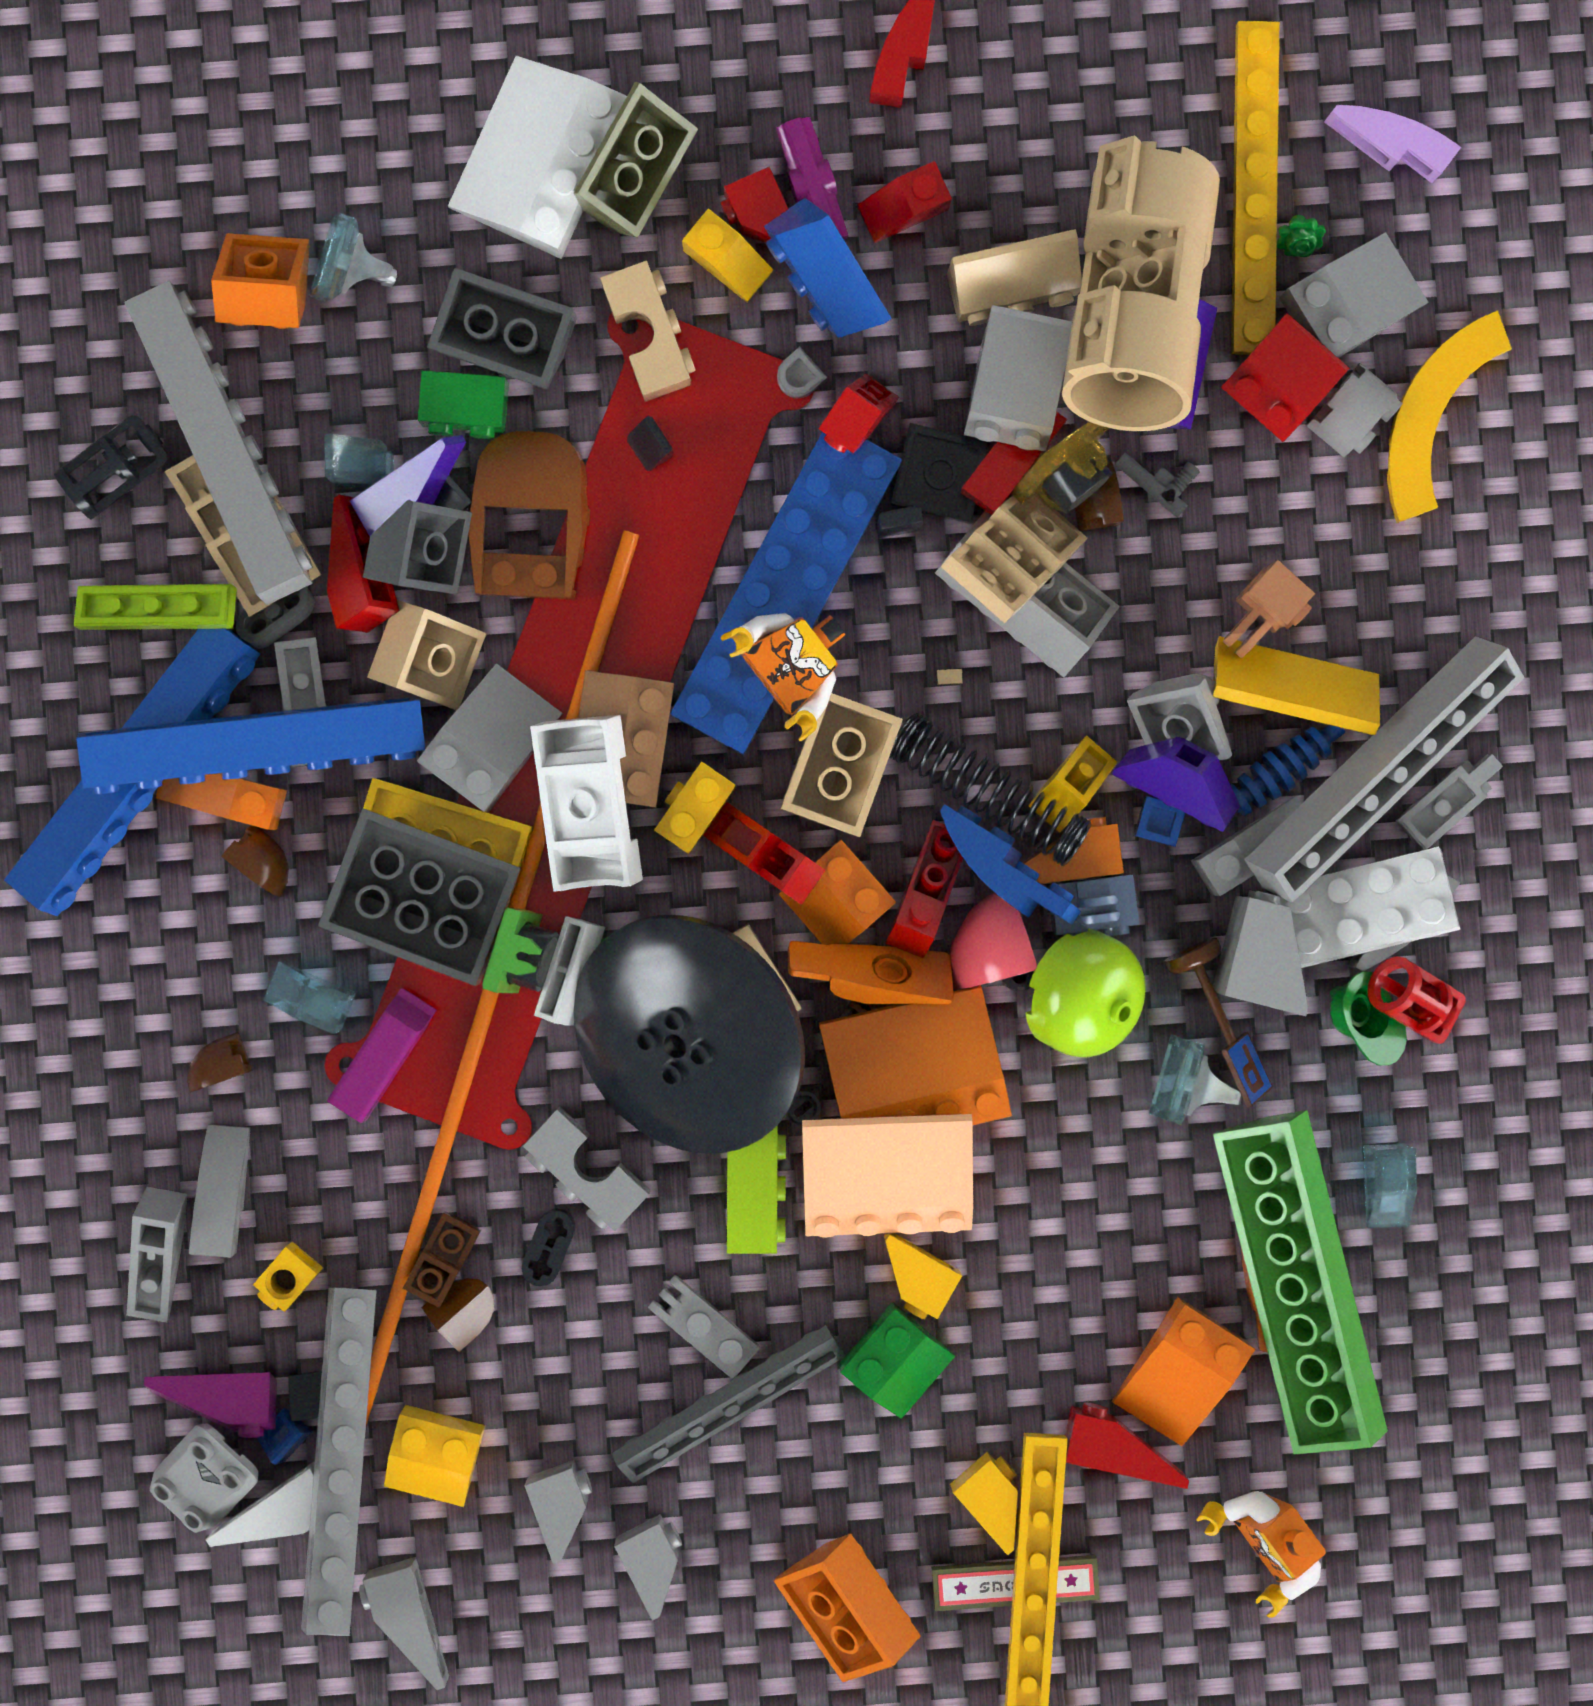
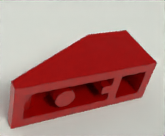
M864 374L845 388L818 429L826 434L824 440L831 447L842 453H845L846 450L854 453L863 445L895 405L899 396L868 374Z
M338 494L333 499L327 594L337 629L368 633L400 610L393 584L363 578L370 537L350 502L354 497Z
M1088 1402L1083 1404V1408L1071 1406L1065 1434L1067 1437L1066 1463L1188 1489L1189 1480L1183 1471L1116 1417L1108 1414L1107 1407Z

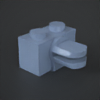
M1131 874L1057 884L1074 895L1070 903L1081 912L1073 925L1050 912L1052 932L1055 935L1063 934L1064 936L1070 934L1075 936L1087 932L1088 928L1095 930L1104 929L1106 935L1115 936L1130 933V925L1139 924L1134 878Z

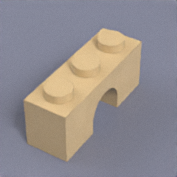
M646 260L600 277L616 325L631 319H639L648 323L654 330V337L649 347L629 356L644 401L646 402L690 386L691 379L689 373L696 370L688 348L680 350L676 341L675 334L681 333V329L673 308L665 311L660 296L666 294L667 291L659 269L651 272Z

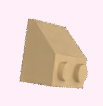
M397 600L400 611L387 621L367 678L457 710L461 705L487 633L428 609Z

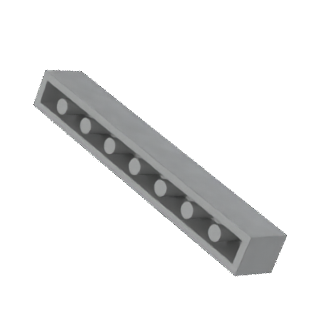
M167 281L125 301L126 308L256 595L266 605H269L313 584L307 570L313 568L311 560L302 545L296 547L290 535V533L296 531L294 523L285 508L279 510L273 498L279 494L278 488L268 471L262 473L257 460L263 458L262 453L253 436L249 435L246 437L240 424L246 421L245 416L236 399L234 398L229 401L224 387L229 386V381L221 365L218 362L212 364L207 352L212 350L213 347L203 327L196 328L191 316L197 312L188 293L185 290L179 293L174 285Z
M1475 636L1377 731L1376 735L1370 737L1244 859L1262 888L1291 903L1300 897L1525 678L1510 650L1507 647Z
M329 1288L301 1625V1630L306 1635L350 1636L376 1290Z

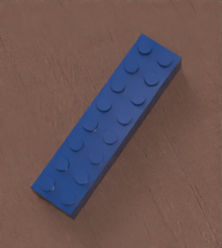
M821 433L670 713L671 717L743 756L745 755L772 705L774 697L741 655L730 657L729 654L736 650L735 641L732 638L722 641L721 636L726 632L741 627L756 616L782 613L790 615L793 619L802 617L813 629L903 460L868 440L856 452L852 453L846 450L845 453H842L831 447L824 440L826 434Z

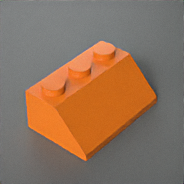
M851 1533L823 1544L773 1580L842 1682L894 1666L921 1637L911 1622L909 1615L902 1609L889 1590L885 1580L880 1577L865 1555L863 1548L857 1543Z

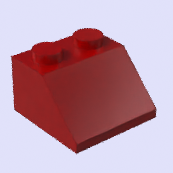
M1286 313L1221 388L1277 438L1284 442L1344 376L1349 367L1293 317Z

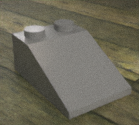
M1386 232L1294 284L1279 298L1289 315L1338 358L1429 303Z
M495 664L440 729L417 762L483 812H489L534 753L530 726L544 721L559 720L563 713L498 664Z

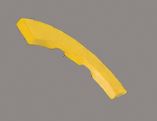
M1498 310L1477 319L1445 341L1423 363L1412 378L1400 401L1403 404L1395 414L1389 437L1387 471L1390 503L1396 524L1438 508L1431 477V455L1436 428L1450 398L1469 375L1486 362L1512 349Z

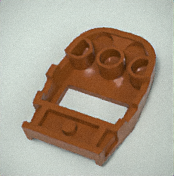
M515 431L500 435L483 449L477 463L470 504L472 517L468 533L476 595L575 600L577 591L573 590L577 568L582 567L587 526L590 524V509L587 503L586 487L588 485L585 463L578 449L567 439L547 432ZM486 507L568 511L566 556L483 552Z

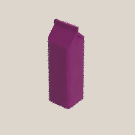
M401 987L327 1101L360 1123L367 1121L437 1010Z

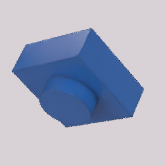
M1145 796L1134 836L1176 847L1185 812L1164 804L1160 799Z

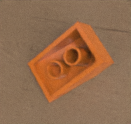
M1177 1297L1112 1402L1180 1446H1183L1232 1387L1254 1353L1255 1348L1247 1340Z

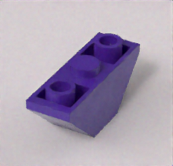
M1180 736L1130 749L1112 773V775L1125 781L1129 786L1141 789L1162 800L1164 804L1177 808L1198 819L1204 825L1214 827L1221 832H1224L1240 807L1217 755Z

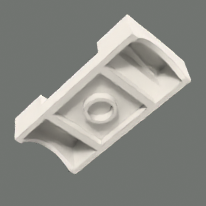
M621 715L544 721L530 726L553 892L602 885L628 887L642 881L638 840L630 839L620 758L626 756Z

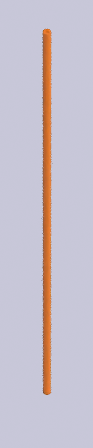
M623 531L566 719L578 718L585 670L598 672L639 539L638 534ZM541 802L508 906L509 908L525 910L543 852L546 835ZM483 989L372 1349L366 1426L408 1292L402 1288L413 1270L421 1250L499 993Z

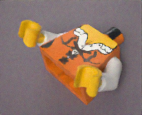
M786 613L756 616L739 628L724 633L721 636L722 641L732 638L736 643V650L729 654L730 657L738 655L743 657L786 714L793 715L797 711L794 716L785 722V728L788 730L795 723L800 725L802 735L798 738L799 741H803L817 728V719L826 708L836 681L833 670L837 667L838 663L828 651V648L845 636L844 631L836 620L829 615L811 629L802 617L793 619Z
M1254 1491L1225 1501L1224 1507L1217 1502H1208L1196 1519L1197 1521L1203 1519L1210 1521L1205 1530V1534L1209 1536L1216 1535L1226 1519L1233 1521L1276 1581L1280 1582V1586L1276 1584L1269 1585L1256 1599L1257 1604L1261 1600H1267L1272 1604L1273 1608L1266 1615L1267 1617H1275L1288 1603L1289 1599H1295L1319 1581L1321 1573L1319 1559L1326 1554V1551L1291 1504L1263 1492Z

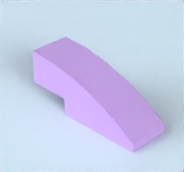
M1336 105L1324 121V123L1386 170L1390 171L1399 160H1402L1431 183L1442 174L1461 148V146L1443 134L1415 120L1368 107Z

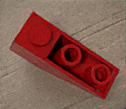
M935 820L931 823L885 942L888 945L921 958L925 957L935 939L963 860L943 823Z

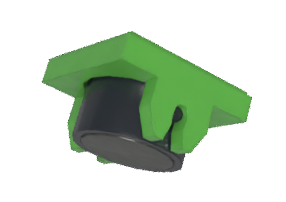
M507 907L505 909L483 979V989L495 993H519L520 987L537 992L542 990L559 939V934L556 931L539 926L543 914Z

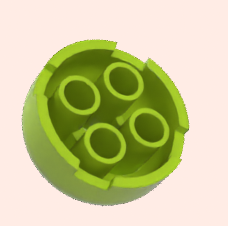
M1088 928L1087 932L1075 936L1070 934L1064 935L1048 949L1032 975L1029 986L1035 990L1031 1011L1026 1012L1027 1023L1036 1039L1066 1055L1093 1057L1108 1052L1119 1045L1130 1034L1141 1015L1146 985L1140 962L1125 944L1098 930Z

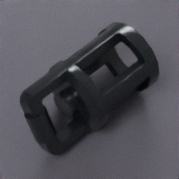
M131 415L54 472V476L73 503L87 518L92 520L165 465L169 458L167 451L162 446L163 442L150 425H146L138 416ZM131 426L137 431L135 435L150 453L153 452L156 456V460L140 472L134 464L138 461V458L127 444L120 447L114 440ZM103 449L102 455L106 462L78 482L71 472ZM116 473L121 479H127L126 482L96 504L88 495Z

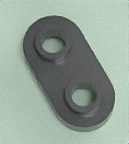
M304 587L279 599L250 617L243 610L236 622L237 634L244 642L255 649L270 646L311 615L315 606L314 595L307 587ZM266 626L264 630L259 632L262 627Z

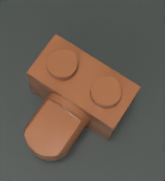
M1276 560L1264 567L1236 597V602L1247 613L1223 639V642L1230 647L1256 620L1259 625L1235 651L1240 658L1244 657L1268 630L1276 633L1279 628L1285 627L1289 629L1292 625L1296 626L1312 609L1307 602L1315 593L1279 560Z

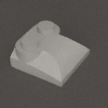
M1191 674L1154 682L1134 692L1128 698L1127 703L1145 745L1180 736L1217 755L1219 760L1229 759L1232 756V752L1217 709L1220 699L1213 697L1214 681L1203 674Z

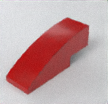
M909 0L899 13L884 42L876 64L869 103L902 107L908 67L924 70L935 0Z
M1057 411L1048 445L1067 421ZM996 442L964 484L961 493L990 515H993L998 507L1007 501L1016 487L1019 486L1044 451L1024 450L1016 445Z
M725 802L703 834L708 840L801 905L825 872V869L728 802Z

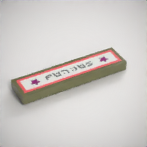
M1096 1555L1059 1557L1056 1603L1100 1600ZM1015 1561L932 1566L935 1611L1012 1606Z

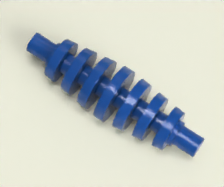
M1328 725L1322 730L1310 727L1304 731L1308 739L1307 741L1300 735L1290 738L1294 750L1285 743L1275 747L1281 760L1271 751L1264 753L1261 758L1268 768L1267 770L1259 762L1255 761L1249 767L1255 779L1252 780L1246 773H1242L1237 778L1241 789L1238 790L1231 784L1240 804L1237 814L1241 813L1243 816L1252 813L1249 805L1250 802L1258 808L1266 805L1267 801L1262 794L1264 792L1272 800L1281 797L1282 794L1276 784L1277 782L1287 792L1294 789L1296 785L1290 773L1302 782L1308 776L1303 764L1305 763L1311 770L1316 769L1320 765L1316 754L1318 753L1326 759L1332 754L1331 743L1344 735L1345 730L1332 725Z

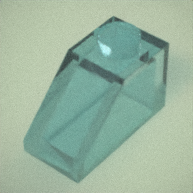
M325 434V477L337 488L371 487L394 471L393 452L387 451V446L382 440Z
M279 961L263 1000L298 1020L335 1034L341 1031L356 992Z
M1405 1143L1364 1145L1366 1227H1409L1417 1193L1416 1148Z

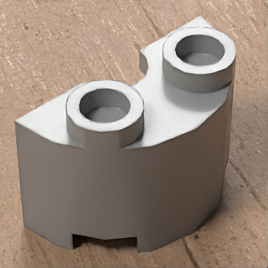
M1359 363L1333 396L1307 424V427L1342 457L1348 455L1353 449L1360 454L1376 436L1371 431L1380 418L1387 422L1403 403L1397 399V393L1364 365Z

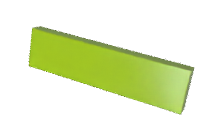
M232 584L78 586L74 626L80 630L233 629L237 588Z

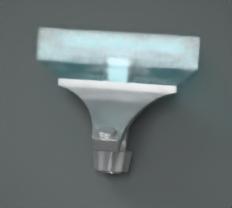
M340 213L331 220L309 297L326 302L337 295L345 294L353 284L366 279L380 282L381 285L392 288L397 278V270L393 269V266L370 255L364 246L363 234L359 233L357 219Z
M1171 1035L1149 1114L1182 1125L1186 1116H1191L1193 1111L1199 1106L1216 1102L1240 1105L1242 1095L1236 1086L1223 1083L1211 1072L1208 1065V1056L1204 1055V1044Z

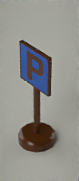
M1211 938L1171 955L1164 960L1168 971L1173 974L1194 969L1228 1044L1222 1050L1223 1056L1247 1108H1249L1269 1092L1273 1086L1248 1031L1236 1038L1203 964L1216 958L1221 952V945L1218 939Z

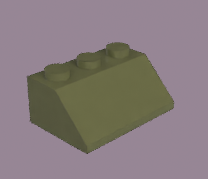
M635 82L574 191V195L582 210L610 231L638 238L698 128L641 83Z

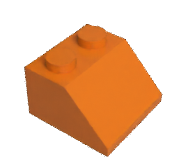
M226 233L211 279L215 322L231 323L236 326L262 325L278 329L299 328L306 305L309 239Z
M839 840L815 861L817 865L825 869V872L802 905L782 891L778 894L823 945L850 943L896 903L892 896L842 840Z

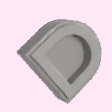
M800 346L780 364L777 373L780 389L784 394L792 398L807 397L827 380V376Z

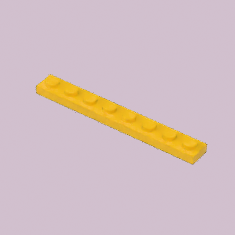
M1238 21L1236 24L1231 354L1249 355L1275 327L1280 22Z
M1024 1433L1005 1706H1049L1067 1453L1066 1435Z

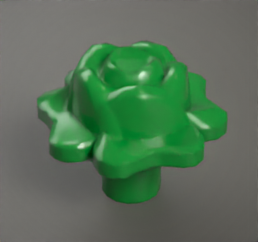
M1295 215L1290 219L1289 226L1283 225L1279 227L1277 248L1284 249L1286 256L1309 257L1315 249H1320L1323 246L1322 237L1326 233V229L1323 225H1318L1315 218L1306 219L1303 215Z

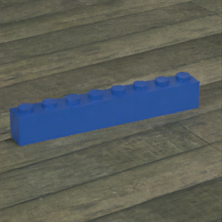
M198 629L122 728L211 719L215 713L220 712L227 705L230 693L237 684L251 674L255 667V661L261 653L244 642L231 629ZM81 780L4 881L38 910L58 916L61 911L71 906L76 898V892L85 880L99 870L103 857L113 845L123 839L127 832V826L138 812L143 811L150 804L153 793L158 787L137 789L136 783L119 784V791L94 794L93 787L83 788Z
M417 696L78 733L76 737L83 788L93 787L94 794L119 791V784L136 783L137 789L156 788L163 786V779L179 778L180 784L200 783L205 781V775L222 773V779H238L247 777V770L261 768L265 769V774L267 775L290 772V765L307 763L308 770L326 769L333 767L332 760L349 759L350 765H362L375 762L374 756L391 754V760H406L416 758V751L425 750L421 706Z

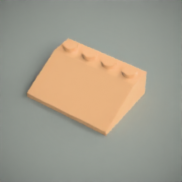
M972 1114L802 1120L805 1236L827 1238L835 1235L852 1234L872 1236L879 1233L915 1234L932 1231L955 1233L961 1230H972Z

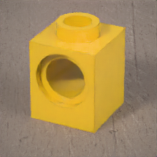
M292 1241L281 1251L253 1286L259 1290L257 1296L264 1304L273 1310L279 1307L285 1312L322 1271L323 1267ZM278 1270H288L294 1275L295 1287L293 1289H283L278 1285L276 1280Z

